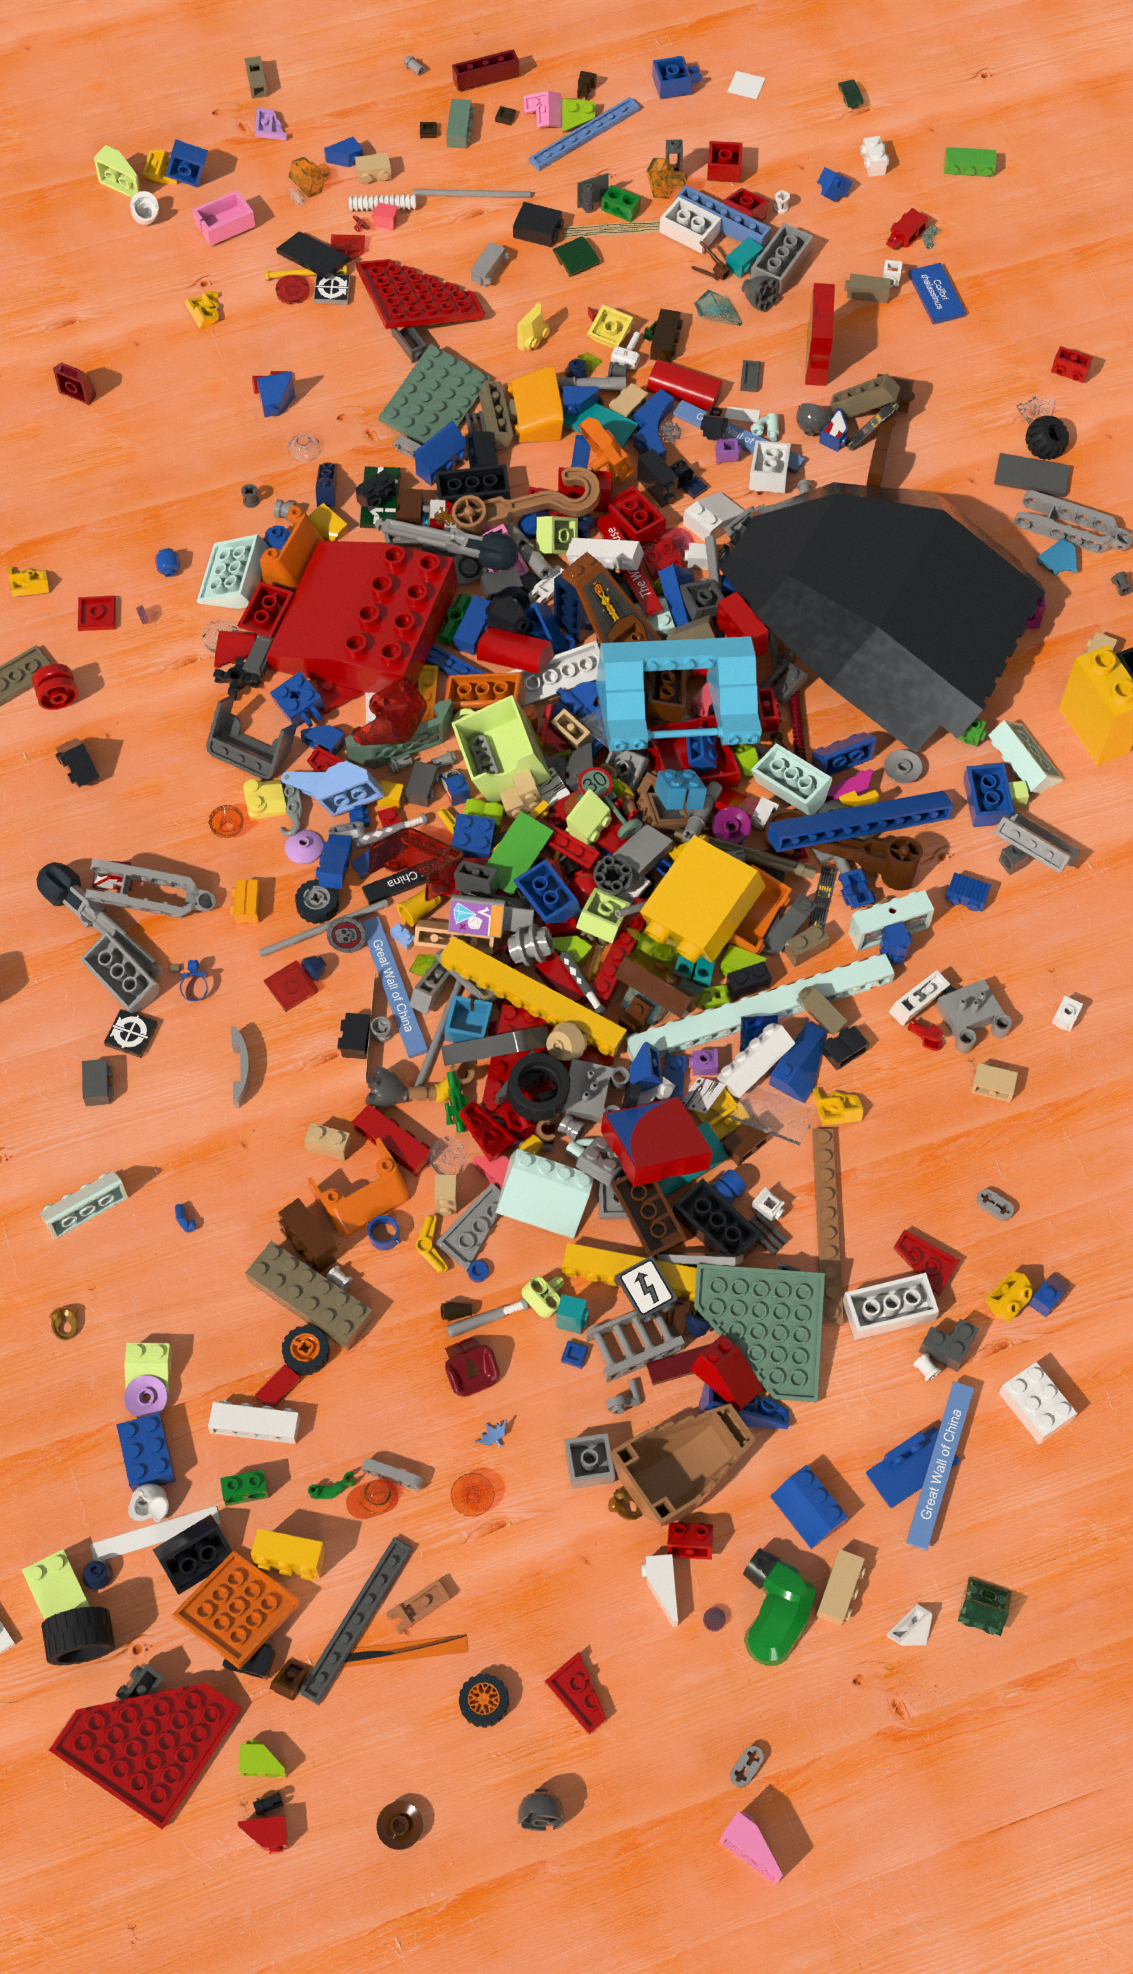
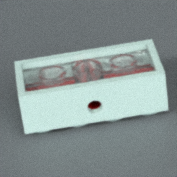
M925 890L920 892L914 891L908 896L896 897L890 902L878 903L866 910H857L852 914L848 934L857 952L880 945L884 926L903 922L907 932L909 931L911 934L928 929L934 913V907Z

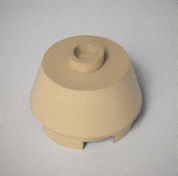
M559 1023L553 1028L547 1038V1050L557 1060L571 1062L572 1059L578 1060L587 1048L586 1034L583 1035L575 1023Z

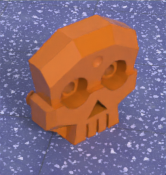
M588 417L578 425L584 438L597 456L596 459L589 463V466L595 473L605 465L609 472H613V483L615 480L623 482L635 471L627 453L620 447L609 430L605 431L599 420Z

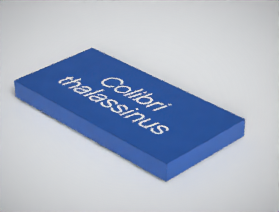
M941 263L909 270L908 275L932 324L965 317L966 312Z

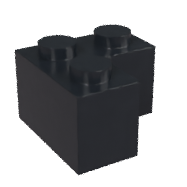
M77 738L55 748L57 751L55 756L59 764H62L63 767L66 766L69 771L67 776L71 784L75 783V785L81 787L99 778L84 744Z

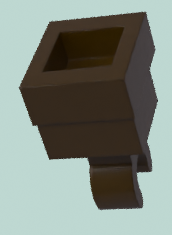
M580 72L577 91L578 99L580 95L584 94L585 100H587L588 93H590L591 89L596 88V73Z

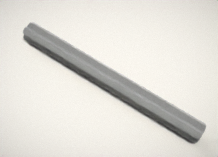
M707 536L705 537L709 579L715 581L722 593L716 537ZM715 621V626L718 630L716 638H724L726 634L718 629Z

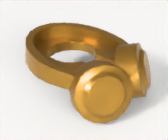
M65 1306L63 1309L61 1307L56 1308L50 1313L52 1331L57 1338L69 1340L75 1336L78 1328L77 1310L75 1308ZM63 1314L66 1315L67 1322L71 1324V1330L67 1334H63L59 1330Z
M625 1487L617 1489L613 1493L614 1497L609 1499V1511L616 1512L623 1519L632 1521L642 1516V1512L637 1505L636 1511L633 1514H629L626 1512L625 1506L620 1503V1499L626 1502H634Z

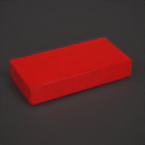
M285 1364L255 1394V1397L265 1406L274 1408L301 1381V1378Z

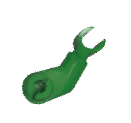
M348 1471L340 1482L337 1481L332 1486L310 1485L308 1493L312 1499H333L346 1486H355L357 1481L355 1478L349 1482L347 1481L349 1477L354 1475L352 1471Z

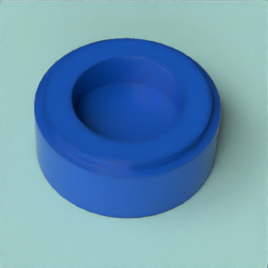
M473 1261L468 1268V1276L473 1282H483L489 1275V1268L483 1261Z

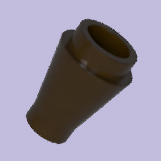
M453 1301L441 1303V1318L449 1322L462 1317L472 1316V1304Z

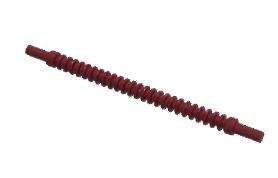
M798 689L789 699L790 715L792 716L791 724L793 725V743L795 755L806 761L801 716L802 708L800 707L801 699L799 698L800 689Z

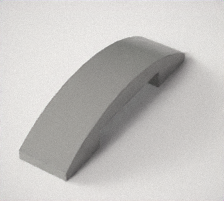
M232 1026V1048L234 1053H240L241 1081H233V1101L235 1108H240L248 1092L251 1069L244 1039L239 1030Z

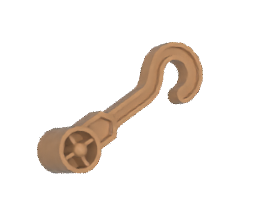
M569 467L562 471V480L564 485L568 487L579 485L585 489L584 494L578 499L568 498L555 491H541L511 500H506L499 496L482 501L477 496L466 495L454 503L452 517L457 529L476 536H481L501 524H504V526L509 525L511 519L545 509H553L571 517H582L591 513L598 506L601 498L600 484L596 475L589 469Z

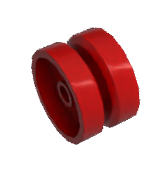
M50 664L38 669L33 674L32 684L39 706L42 708L59 710L68 707L77 700L79 693L74 682L72 670L67 665Z

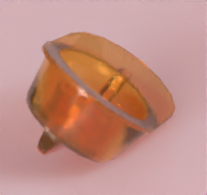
M373 1480L359 1485L348 1494L346 1500L347 1509L353 1517L358 1519H369L385 1514L397 1505L398 1491L389 1481Z

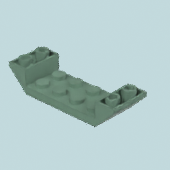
M451 699L439 701L433 705L434 719H428L416 726L412 725L400 732H393L389 736L375 739L370 743L367 742L363 732L349 735L345 738L348 761L376 769L387 765L390 759L395 760L407 753L411 756L443 744L453 722Z

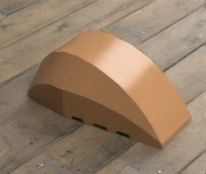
M730 1403L704 1411V1413L699 1415H691L676 1422L665 1423L660 1427L646 1429L613 1449L610 1455L619 1480L642 1514L657 1525L664 1526L693 1512L755 1441V1437Z

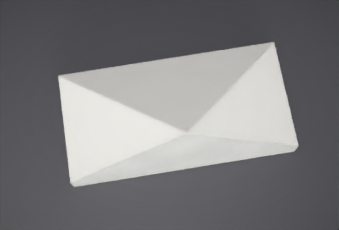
M916 1604L886 1635L901 1646L927 1645L932 1613Z

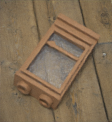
M643 792L637 801V809L640 811L643 826L648 824L662 834L675 833L676 828L685 829L689 818L695 811L685 808L688 793L685 796L683 810H666L656 793ZM713 809L705 821V827L702 831H710L712 828V822L715 817Z

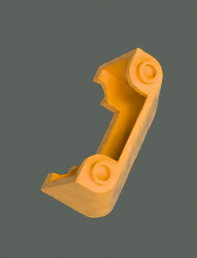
M546 366L511 379L510 383H507V394L514 398L517 415L514 435L518 436V442L561 440L563 410L554 366Z

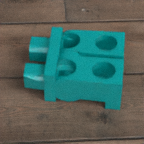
M679 954L675 970L683 973L684 977L691 981L693 970L696 968L693 983L701 988L711 986L715 961L711 963L699 957L697 962L693 963Z

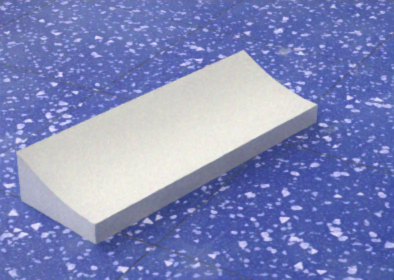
M593 641L554 655L540 674L519 669L507 672H522L525 685V698L522 707L558 695L556 691L560 687L566 692L582 682H595L600 649L597 642Z

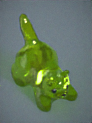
M631 927L627 928L628 933L638 941L637 950H642L656 960L664 961L668 965L667 967L671 968L670 961L675 956L680 955L675 947L666 943L660 944L647 934L643 935Z

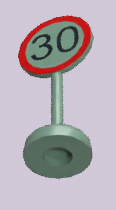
M599 767L585 769L578 779L580 792L584 795L590 789L600 799L603 798L623 824L617 833L620 840L628 839L634 835L643 824L638 818L626 821L607 796L613 786L610 774L605 769Z

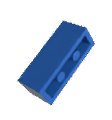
M473 596L454 635V649L471 655L475 654L481 636L489 628L485 624V619H487L485 609L491 602L490 600Z
M329 834L328 841H324V854L320 855V867L316 868V878L319 879V887L343 888L353 851L351 836Z

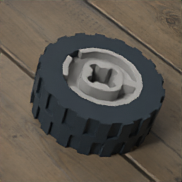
M318 879L303 883L298 888L297 894H295L297 912L306 922L322 924L330 921L338 912L339 898L336 888L319 887Z

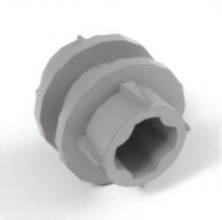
M531 924L528 933L523 927L516 929L515 935H511L508 938V949L515 964L523 962L525 966H532L534 958L539 963L546 961V956L554 952V942L547 927L539 928L537 924Z

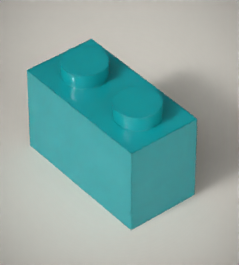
M748 237L726 256V266L731 269L733 274L742 278L751 272L752 265L761 255L764 247Z
M562 1294L556 1313V1328L581 1334L582 1328H587L590 1309L586 1308L587 1300Z

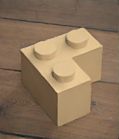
M530 770L513 776L515 786L499 792L510 820L516 819L520 811L525 814L533 811L544 800Z

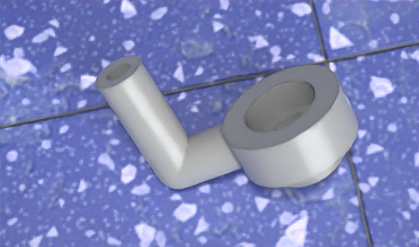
M636 1380L628 1381L632 1398L615 1396L606 1400L608 1411L613 1412V1414H620L625 1412L627 1407L639 1406L641 1404Z

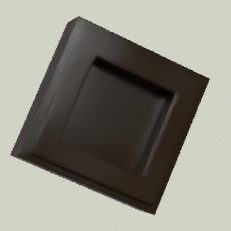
M500 106L495 116V122L511 126L516 110Z
M420 122V138H437V122Z

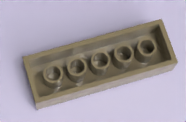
M270 1241L245 1272L247 1281L309 1325L320 1329L329 1339L349 1351L374 1319L372 1309L273 1241Z

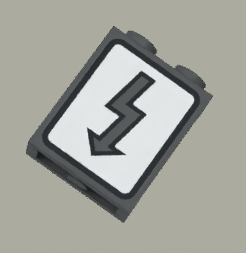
M652 1255L615 1275L613 1280L617 1287H622L637 1313L638 1324L643 1321L649 1323L656 1318L657 1313L661 1311L667 1313L675 1308L674 1304L678 1299Z

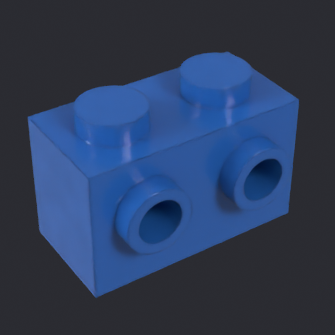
M686 737L688 763L692 769L703 775L717 768L718 755L715 748V737Z
M903 922L884 926L880 941V955L886 954L890 964L897 965L903 963L907 958L908 952H910L912 936L909 931L907 932Z

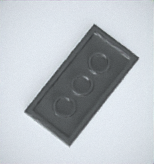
M1000 453L994 484L1065 497L1070 465Z

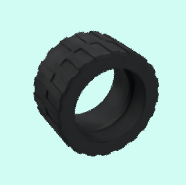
M532 1053L531 1055L524 1056L521 1060L519 1059L511 1069L507 1084V1099L513 1111L520 1117L535 1122L547 1121L557 1116L563 1110L570 1091L571 1080L568 1070L556 1057L545 1053ZM530 1073L546 1074L555 1081L558 1087L557 1095L547 1102H533L521 1093L519 1089L520 1080Z
M90 1606L70 1609L54 1614L42 1622L41 1628L45 1654L49 1664L58 1666L80 1664L106 1656L115 1649L110 1612L105 1607Z

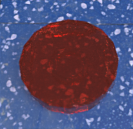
M287 275L278 280L275 291L278 299L283 303L293 304L297 302L298 304L307 299L310 294V287L304 277Z

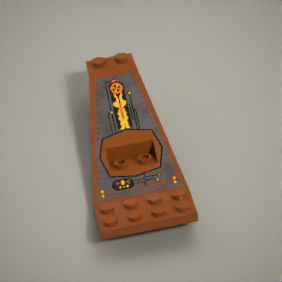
M588 552L584 553L562 571L561 577L576 588L600 646L601 643L662 640L602 563ZM693 669L687 670L686 686L697 677V675H693ZM643 671V682H644V683H645V671Z

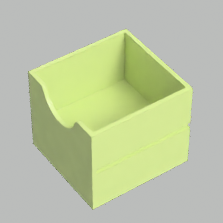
M513 695L452 722L471 780L488 802H502L499 792L514 787L515 784L512 777L527 770L532 772L538 785L552 779L532 723ZM482 735L488 740L500 771L499 774H493L491 770H487L489 773H480L470 745L471 740L475 736ZM480 742L478 748H479V749L481 750V752H482V751H484V750H483L482 745H481L482 742ZM484 757L481 764L489 763L490 757Z

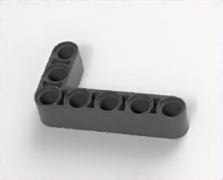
M547 1026L441 1046L444 1066L547 1047L546 1042L549 1036Z

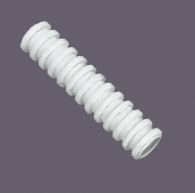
M399 194L397 196L386 195L385 197L384 195H381V197H378V195L376 197H373V195L370 197L368 195H365V197L362 195L360 197L349 196L350 211H353V209L355 211H358V209L361 211L363 209H366V211L371 209L373 211V209H376L378 202L398 206V210L400 208L403 210L405 208H408V210L410 208L416 209L415 194H412V196L410 194H407V196L404 194L402 196H399Z

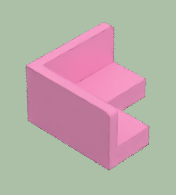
M544 91L524 96V113L531 114L536 112L537 128L562 127L561 93Z

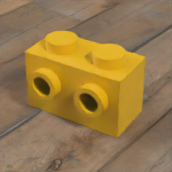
M1010 1271L985 1298V1301L996 1318L1010 1322L1036 1292L1026 1275Z

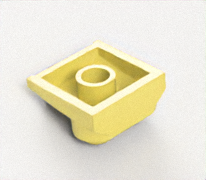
M539 302L517 324L518 348L523 351L536 349L540 341L546 338L550 332L549 324L543 320L542 307Z
M602 305L587 336L597 343L609 348H615L620 346L625 336L631 332L634 318Z
M250 779L244 783L243 790L250 821L287 814L281 780L260 782L256 779Z

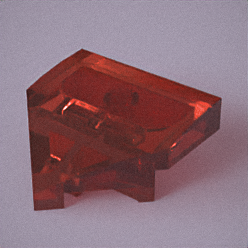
M331 234L330 247L349 256V260L352 261L365 252V235Z

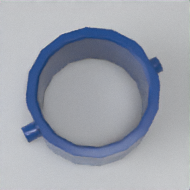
M380 1215L375 1217L371 1223L368 1222L369 1240L376 1249L381 1251L390 1250L397 1243L401 1242L399 1240V1226L394 1218ZM388 1224L393 1226L396 1230L395 1236L387 1242L375 1240L372 1237V1232L378 1225Z

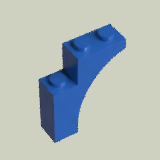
M662 389L655 393L634 414V422L638 423L637 430H639L634 436V448L643 454L654 449L666 461V449L660 441L658 430L662 421L673 410L674 397Z

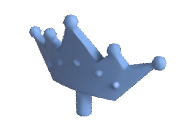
M504 1420L502 1426L496 1423V1429L486 1423L487 1435L481 1433L482 1440H475L474 1443L478 1442L490 1446L496 1442L498 1447H501L502 1444L499 1439L505 1435L507 1420Z

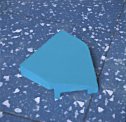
M1060 539L1037 557V563L1050 570L1053 569L1054 575L1061 571L1071 570V573L1077 572L1076 547L1068 541Z

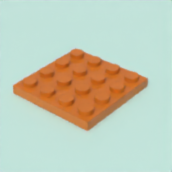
M233 1550L175 1610L172 1617L240 1670L300 1605V1599Z

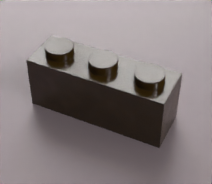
M660 309L651 344L650 360L657 361L658 359L670 363L672 356L676 355L677 346H675V343H678L680 338L678 330H682L683 320L680 319L681 312Z

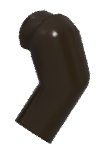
M777 731L770 735V741L773 746L777 743L787 749L781 741L783 735Z

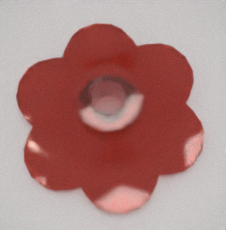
M353 215L352 218L356 221V225L353 227L354 230L359 232L361 228L370 229L365 221Z

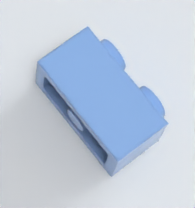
M397 923L390 929V935L406 951L414 946L415 937L403 925Z

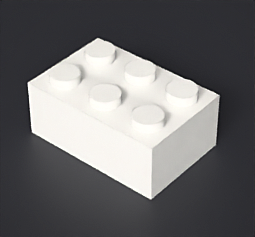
M680 197L660 217V233L701 254L705 249L699 242L702 241L708 247L720 233V217Z
M1037 1362L1003 1384L999 1391L1000 1396L1038 1444H1041L1071 1423L1077 1415L1074 1408Z

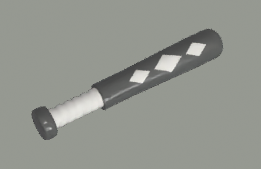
M563 951L559 956L563 965L584 996L589 999L595 1008V1013L601 1016L604 1015L607 1011L606 1007L598 1001L594 990L571 953Z

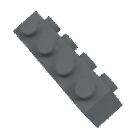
M148 1664L136 1665L129 1675L131 1677L127 1685L123 1684L116 1692L115 1696L117 1699L115 1701L154 1693L165 1677Z

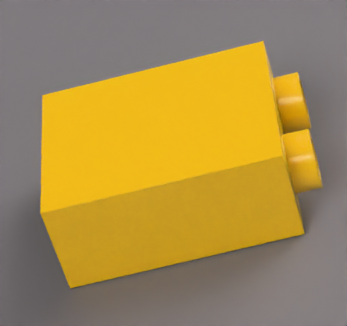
M1109 644L1075 658L1059 706L1060 712L1096 766L1128 754L1133 745V679Z
M693 835L640 910L641 915L648 924L644 932L660 944H664L668 938L679 944L676 951L693 963H696L699 957L713 963L766 885L758 870Z

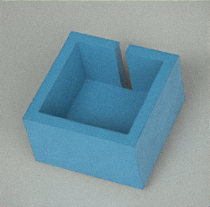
M667 769L665 771H658L654 792L666 810H683L686 793H688L685 808L687 810H703L707 788L693 770L675 771Z
M453 995L444 1030L445 1041L459 1043L487 1037L493 1016V1003L475 999L474 1012L471 1011V998Z

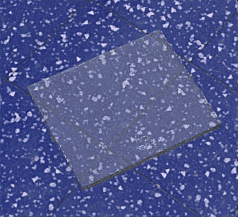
M753 1084L739 1098L731 1119L800 1146L818 1108Z

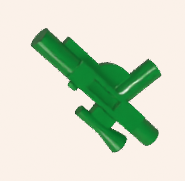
M455 1071L447 1072L451 1106H449V1102L445 1103L446 1125L455 1123L457 1133L465 1132L464 1123L458 1114L462 1108L468 1105V1101L461 1093L459 1079H456Z

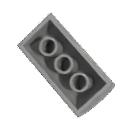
M108 931L80 958L83 964L130 1013H137L145 1009L154 1001L159 993L160 986Z

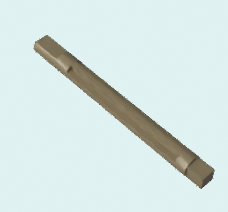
M676 828L673 840L683 843L689 842L683 838L684 829ZM708 836L709 842L707 843L724 852L744 849L745 861L814 880L817 867Z

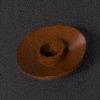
M397 1801L390 1803L383 1808L378 1816L376 1823L377 1834L382 1843L391 1849L404 1850L410 1848L419 1840L422 1834L423 1820L421 1814L415 1806L408 1802ZM398 1823L405 1825L402 1831L396 1830Z

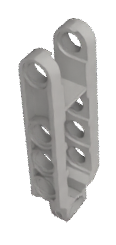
M1033 490L1025 493L1022 500L1023 505L1031 510L1047 514L1048 518L1035 513L1017 512L1014 519V524L1020 529L1057 541L1064 539L1075 547L1096 554L1109 551L1110 548L1124 551L1130 548L1132 544L1131 534L1127 530L1118 528L1113 516ZM1059 518L1102 532L1105 536L1100 537L1089 533L1087 530L1082 531L1071 527V525L1067 526L1057 523L1055 520Z
M92 859L91 871L122 877L123 880L120 893L106 890L101 892L86 888L85 899L177 918H183L194 910L208 912L215 906L216 899L214 895L209 891L198 889L191 877L99 859ZM133 879L183 889L186 893L185 904L182 907L168 905V902L158 903L148 901L147 898L142 900L128 897L130 881Z

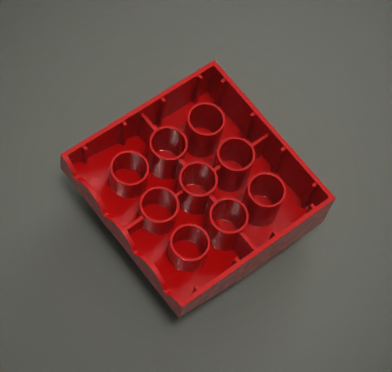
M318 541L266 655L270 670L291 675L301 671L305 678L323 682L330 681L334 685H345L347 688L367 693L372 692L380 696L409 702L458 587L454 558L383 542Z

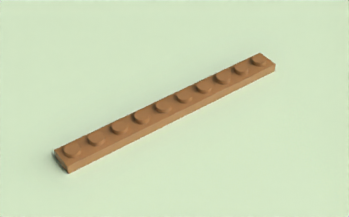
M813 1129L819 1273H825L822 1326H843L833 1129Z

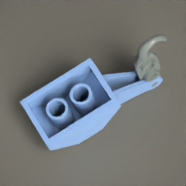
M348 761L339 762L329 767L326 772L286 771L282 774L281 781L286 785L283 791L286 803L285 809L287 815L293 821V827L289 831H285L283 827H280V832L284 836H292L298 832L303 811L300 792L316 798L330 815L334 817L354 809V806L365 805L383 798V787L366 769Z

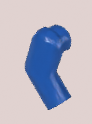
M564 633L563 637L569 650L576 648L574 635Z
M177 1204L175 1206L177 1222L183 1231L187 1233L195 1231V1220L187 1221L185 1206Z

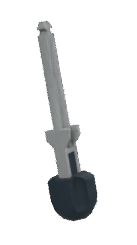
M380 518L375 523L376 529L378 531L382 529V532L385 534L446 548L449 554H462L479 558L480 564L485 568L507 570L513 567L518 560V545L506 534L491 531L484 535V537L465 533L456 528H451L449 532L388 518L386 521Z
M51 862L38 872L36 879L37 887L54 906L66 905L80 918L81 923L86 928L93 926L102 935L106 931L110 932L148 974L152 972L151 977H159L161 975L162 966H157V960L106 914L108 909L99 902L85 899L86 892L80 888V876L69 866Z

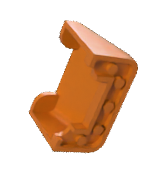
M291 505L287 517L293 523V531L281 550L277 548L266 549L260 558L264 583L292 591L295 594L318 541H324V538L301 507Z
M752 864L751 867L758 870L766 887L726 945L732 944L752 953L760 954L765 946L763 937L778 909L782 905L786 906L791 898L789 893L792 888Z

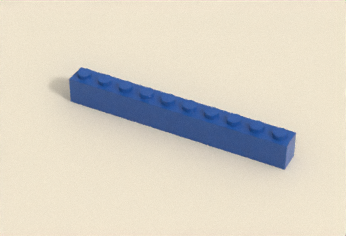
M942 790L770 822L767 838L776 852L949 820L954 804Z

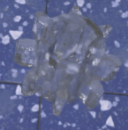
M666 421V426H660L659 435L663 438V442L674 444L675 439H680L682 430L678 423Z

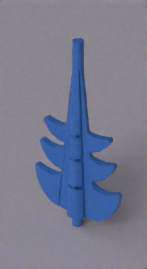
M582 682L566 692L560 687L556 691L561 698L557 703L554 718L563 709H566L587 728L594 738L591 744L592 759H595L604 747L608 748L600 705L594 706L599 698L596 682ZM647 768L645 769L643 776H645L647 772L650 773V771Z

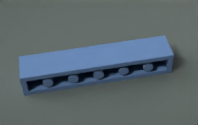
M687 185L677 194L676 199L680 197L720 217V233L740 243L749 237L763 246L764 249L769 244L771 227Z

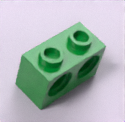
M611 185L602 197L601 210L631 222L640 210L641 197Z
M264 1469L220 1478L223 1500L226 1506L269 1498Z

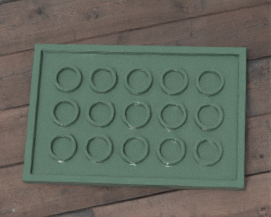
M430 344L379 415L378 421L423 445L451 421L459 427L465 419V414L469 413L478 400L484 381H490L491 377Z

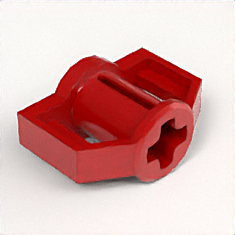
M511 1107L502 1111L508 1129L523 1133L534 1129L538 1122L533 1123L532 1120L529 1121L520 1117ZM511 1113L515 1114L519 1126L515 1125Z

